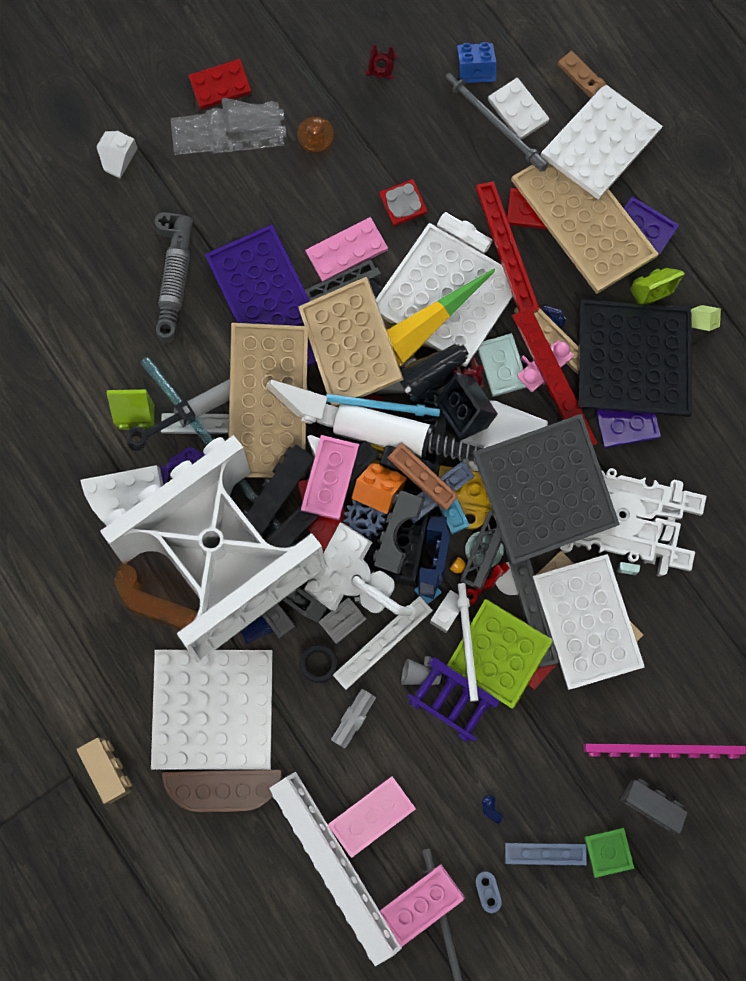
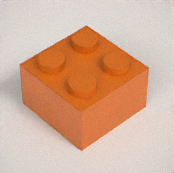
M372 462L357 479L352 499L388 514L394 506L393 500L396 493L399 494L400 490L403 491L407 477Z

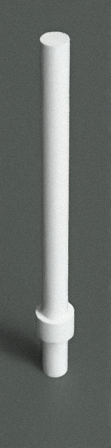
M465 583L458 584L459 599L457 602L458 608L461 611L470 701L474 702L478 701L468 612L470 603L466 594Z

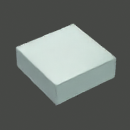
M620 562L617 566L618 573L636 575L640 570V565Z

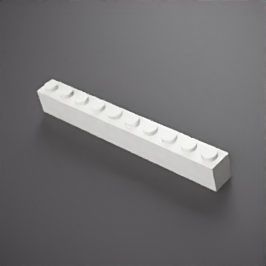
M295 772L270 787L273 798L278 802L294 833L303 844L304 850L309 854L316 870L322 876L326 887L334 896L336 904L341 908L347 922L356 933V937L366 950L368 958L377 966L394 956L402 949L298 774Z

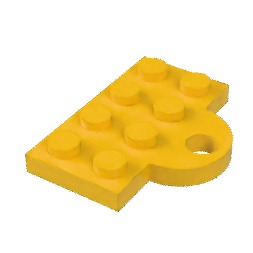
M440 465L438 477L441 478L453 468ZM471 471L475 475L474 478L455 493L458 495L457 500L464 515L472 514L475 517V522L469 524L470 526L466 529H477L483 526L489 510L492 511L479 472Z

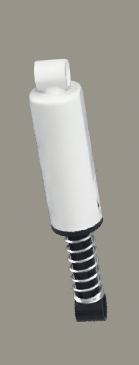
M325 404L322 418L317 421L321 425L332 427L335 435L361 442L366 441L368 444L384 448L386 446L397 448L402 443L416 457L423 459L428 457L429 452L432 453L434 451L437 455L441 453L444 454V457L450 455L452 459L457 457L460 461L465 459L467 463L472 461L476 465L472 452L483 449L477 447V444L475 446L470 445V442L465 444L462 443V440L460 442L455 441V438L453 440L447 439V436L442 438L440 434L434 436V425L355 405L340 404L338 408Z

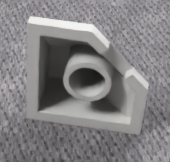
M106 131L97 145L104 171L118 178H121L138 149L134 138L119 131Z

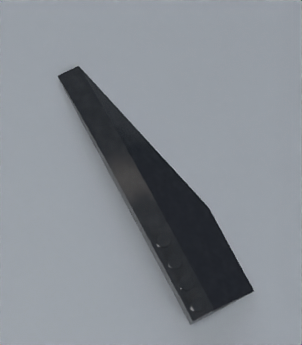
M455 370L425 394L420 404L425 405V407L440 409L436 400L454 376L452 373ZM441 409L439 416H416L414 413L412 420L434 425V436L440 434V437H446L449 421ZM433 451L432 453L429 452L428 457L423 460L437 466L435 474L438 476L443 454L437 455ZM406 479L404 492L415 496L423 492L412 480ZM395 505L388 512V514H386L387 516L382 518H385V520H387L389 513L393 512ZM431 511L416 523L409 519L399 527L397 543L401 551L406 554L400 573H394L374 566L375 561L373 557L376 550H380L382 544L380 537L382 532L387 530L388 523L381 524L383 531L378 529L377 536L373 533L371 534V539L368 540L372 544L363 559L369 566L370 574L382 571L390 576L396 584L417 587Z

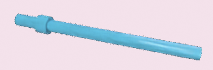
M326 394V402L415 413L416 416H439L440 409L425 407V405L421 404L414 406Z

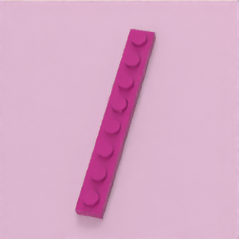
M583 744V752H589V756H601V753H609V757H621V753H628L629 757H641V753H648V757H661L660 754H668L669 758H680V754H688V758H700V754H708V758H720V754L728 755L730 759H740V755L746 754V746Z

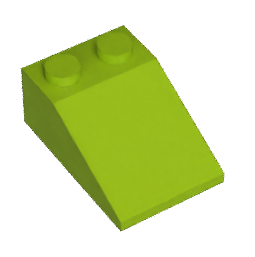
M670 268L656 269L648 277L644 278L642 276L635 279L630 291L638 304L649 305L673 294L684 276V272Z
M146 389L107 390L111 415L116 427H119L121 430H129L130 427L148 429L154 426L155 405Z

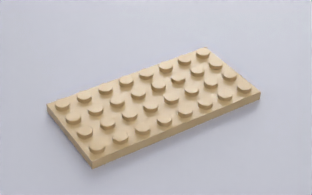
M550 163L543 172H540L534 165H531L512 176L511 181L596 294L658 256L657 251L609 189L598 200Z
M231 323L228 439L234 435L243 446L251 472L246 477L272 478L275 474L272 471L277 463L280 462L282 464L286 459L283 455L289 446L293 448L296 444L305 450L306 423L302 422V418L297 417L270 392L266 385L270 380H275L307 390L308 326ZM305 472L300 479H305Z

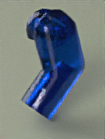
M544 305L543 312L551 316L553 322L558 327L566 323V319L560 309Z
M487 795L482 801L483 813L499 824L504 816L495 810V797Z

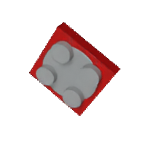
M413 179L379 192L393 226L427 214V209Z

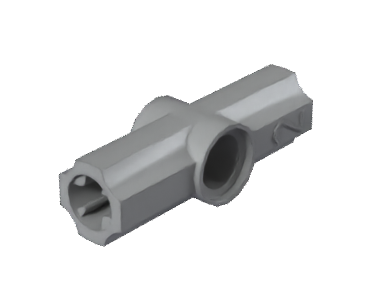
M361 689L352 706H349L342 717L341 724L331 740L346 748L355 732L360 729L366 719V714L376 697Z

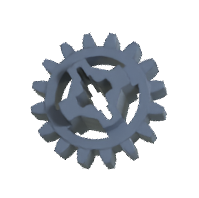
M353 500V506H347L349 512H344L345 517H347L344 523L362 536L367 535L368 539H371L372 533L377 536L378 529L383 531L381 524L386 523L385 518H382L387 516L385 513ZM366 515L368 519L364 520L362 517Z

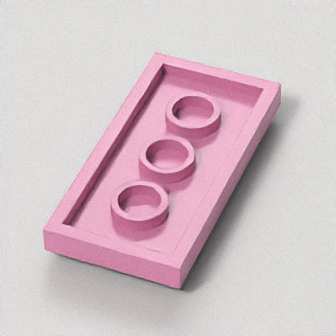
M369 217L306 249L305 252L323 282L388 250V247L373 220Z
M321 435L301 511L340 520L359 444Z
M390 777L330 822L328 826L352 858L416 808L395 779Z
M439 865L381 909L380 913L402 947L462 902L465 896L443 866Z

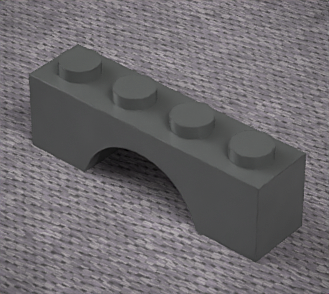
M401 490L399 494L396 493L393 500L394 510L389 513L386 523H388L387 530L383 531L380 537V542H382L380 550L377 549L373 557L375 561L374 566L394 573H400L406 554L398 546L397 532L405 521L411 518H419L425 502L424 498Z

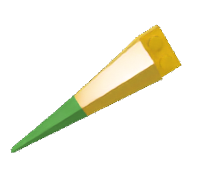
M495 269L488 271L387 330L400 368L495 272Z

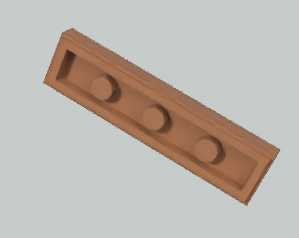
M402 443L388 456V459L444 511L458 498V495Z

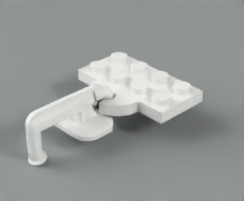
M340 522L323 553L325 568L309 579L304 591L333 611L337 609L344 595L357 596L360 594L362 606L372 613H379L386 607L397 615L408 618L415 615L414 607H404L390 599L395 587L394 580L382 571L370 574L369 566L363 559L372 542Z

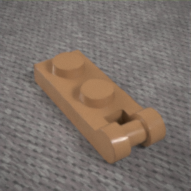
M572 50L558 61V66L590 98L606 85L604 80L598 78Z

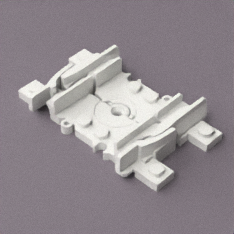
M609 469L606 475L602 471L620 525L560 547L562 552H570L573 545H576V547L583 545L590 550L592 544H597L599 546V553L602 551L620 555L630 553L628 555L630 562H636L640 556L643 563L655 565L656 556L659 557L660 560L656 574L659 577L667 574L668 566L690 572L695 551L676 547L681 524L676 523L675 519H681L683 512L703 515L706 496L688 491L683 492V482L673 480L670 483V487L659 485L655 480L653 486L648 487L645 484L646 478L639 480L622 475L616 478L617 472L615 469ZM621 511L626 513L625 518L619 516Z

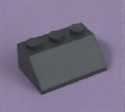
M641 779L631 780L620 801L669 832L680 834L687 812L683 810L684 806L675 800L670 802L665 799L667 795L657 789L655 792L649 789V784Z

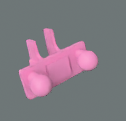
M557 340L550 346L560 368L573 358L570 347L566 342ZM523 355L521 361L527 367L517 377L533 392L541 384L545 385V382L535 362L531 363Z

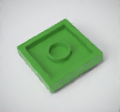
M624 828L584 837L595 878L634 869Z

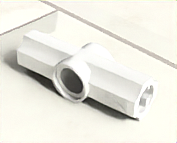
M447 212L441 216L437 224L438 228L482 254L487 252L492 243V239L477 231L473 224L468 221L462 222Z

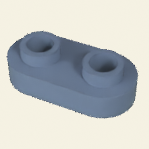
M480 872L476 876L475 884L481 905L485 911L495 913L502 904L496 879L490 872ZM483 878H488V885H482ZM489 898H493L495 900V903L492 906L487 904V900Z

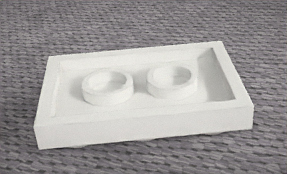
M518 77L488 96L490 104L520 140L549 122V117Z

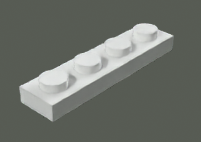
M162 413L161 421H163V420H165V419H167V418H169V417H171V416H173V415H175V414H174V413ZM203 414L196 418L195 422L184 428L178 421L161 430V433L228 434L229 414Z

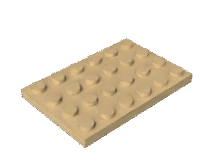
M367 277L299 306L304 325L308 326V338L327 394L362 398L404 380ZM330 402L332 406L339 408L340 403Z

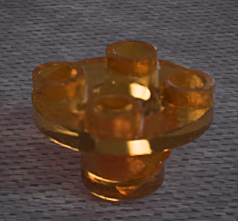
M310 117L300 124L298 140L305 151L321 152L331 147L334 139V130L326 119Z

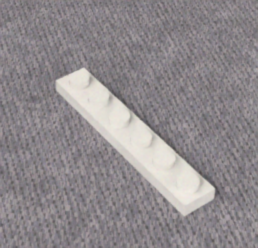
M420 596L409 605L415 609L413 617L408 618L398 615L333 674L345 690L433 611Z

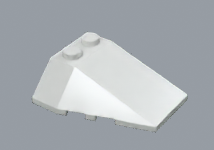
M490 401L498 415L487 429L463 439L462 443L468 444L470 442V445L475 446L477 444V447L483 448V446L488 447L548 426V421L500 402ZM463 459V462L470 471H478L477 465L474 462L470 461L467 463Z

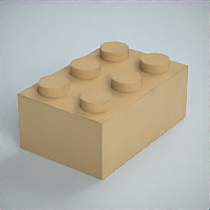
M96 738L76 749L104 804L113 803L132 792L130 788L132 783L128 776L123 775L121 771L123 765L119 758L114 757L112 753L114 748L109 740Z

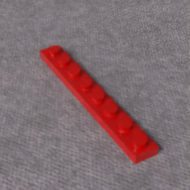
M493 181L478 184L475 189L518 312L531 307L533 313H536L539 307L495 183Z
M531 307L512 315L563 420L582 414L592 445L597 444L582 410L578 409V402Z

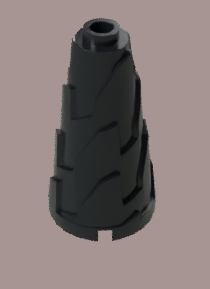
M453 344L442 351L433 353L400 368L404 379L400 383L406 393L410 394L412 402H418L421 397L436 387L453 370L465 363L469 352L464 344L461 346Z

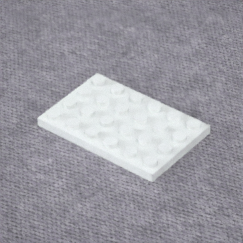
M605 85L551 141L540 156L599 200L660 132L663 126Z
M608 554L533 576L568 690L644 668Z

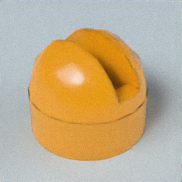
M458 556L452 562L449 569L454 573H462L465 570L466 564Z

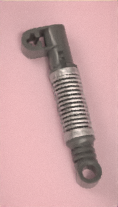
M166 212L159 213L155 217L156 232L160 236L171 238V245L166 253L162 287L158 302L160 312L156 333L158 340L162 343H170L176 336L177 314L181 311L183 305L182 301L190 260L189 244L193 219L189 216ZM171 222L174 223L173 229H170ZM163 329H169L170 333L162 334L161 331Z

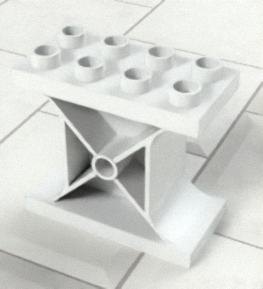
M234 435L226 441L222 437L211 441L203 450L204 457L193 465L190 461L179 464L170 474L173 478L161 488L154 484L144 489L137 498L140 503L127 512L123 508L112 512L104 521L106 527L100 531L124 565L142 552L156 551L166 555L199 597L200 608L195 620L177 633L197 663L325 568L322 546L313 534H310L293 547L277 548L271 546L262 539L230 498L234 485L251 473L243 446Z

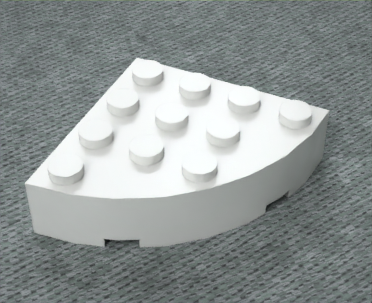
M157 465L80 480L87 501L103 522L112 512L121 508L127 512L140 503L137 498L147 487L154 484L158 485L159 488L163 486L161 470Z

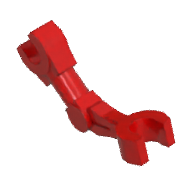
M506 562L502 565L498 564L491 573L492 575L486 579L482 591L479 589H466L467 596L472 595L474 597L469 600L470 605L475 604L478 595L487 589H491L496 581L510 569Z

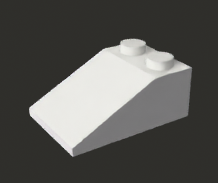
M270 380L267 383L266 388L297 417L302 418V422L312 424L322 418L327 396L275 380Z

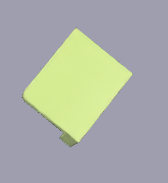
M700 305L691 309L692 328L711 331L720 327L721 308Z

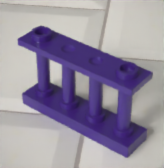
M431 657L427 663L431 667L429 669L430 673L415 697L407 694L406 698L410 700L408 704L416 709L421 707L459 733L458 737L462 740L475 742L477 738L471 735L474 727L486 708L489 709L490 706L496 708L500 701L477 686L480 704L466 727L462 729L454 722L470 698L468 679L435 657ZM442 674L447 677V683L432 707H429L421 702L437 675L440 676ZM459 685L463 688V695L449 717L446 718L438 713L452 688Z

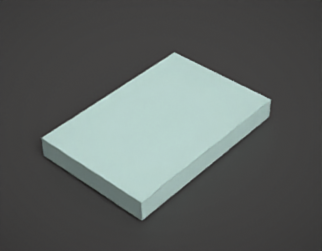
M512 333L483 341L477 351L492 397L526 388L517 377L523 370V365Z

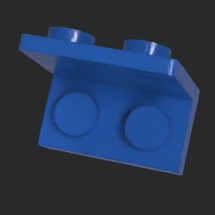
M464 43L457 45L459 80L464 79L466 83L496 81V57L492 43Z

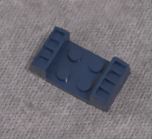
M431 517L427 526L426 544L436 545V553L433 561V570L420 568L418 590L420 595L434 599L438 586L443 583L450 533L447 531V517Z

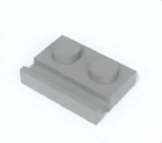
M348 597L338 605L335 611L332 610L322 618L319 624L332 640L338 644L367 619Z

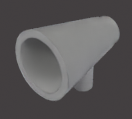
M425 657L424 665L407 659L402 671V685H422L430 673L429 669L431 667L427 663L431 657ZM441 674L440 676L437 675L432 685H439Z

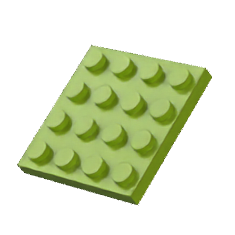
M485 599L470 624L476 684L513 709L554 640L488 599ZM462 638L447 666L468 679L464 639Z

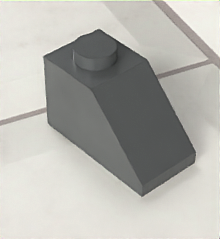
M300 587L282 599L303 616L315 622L320 620L327 609L325 605Z

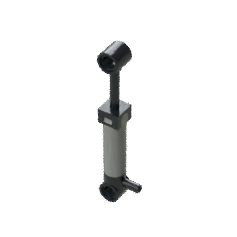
M230 379L189 401L184 400L174 405L173 412L175 415L146 430L140 427L131 428L127 433V446L133 451H140L145 447L146 440L151 435L178 421L184 428L195 422V419L228 402ZM134 436H138L142 440L139 442H134L131 438Z

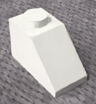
M450 590L430 621L432 625L447 633L460 612L457 602L459 595Z

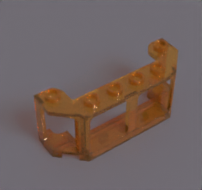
M121 563L114 583L124 606L128 610L179 630L184 629L195 620L198 614L197 611L141 592L143 585L136 582V570L131 566Z

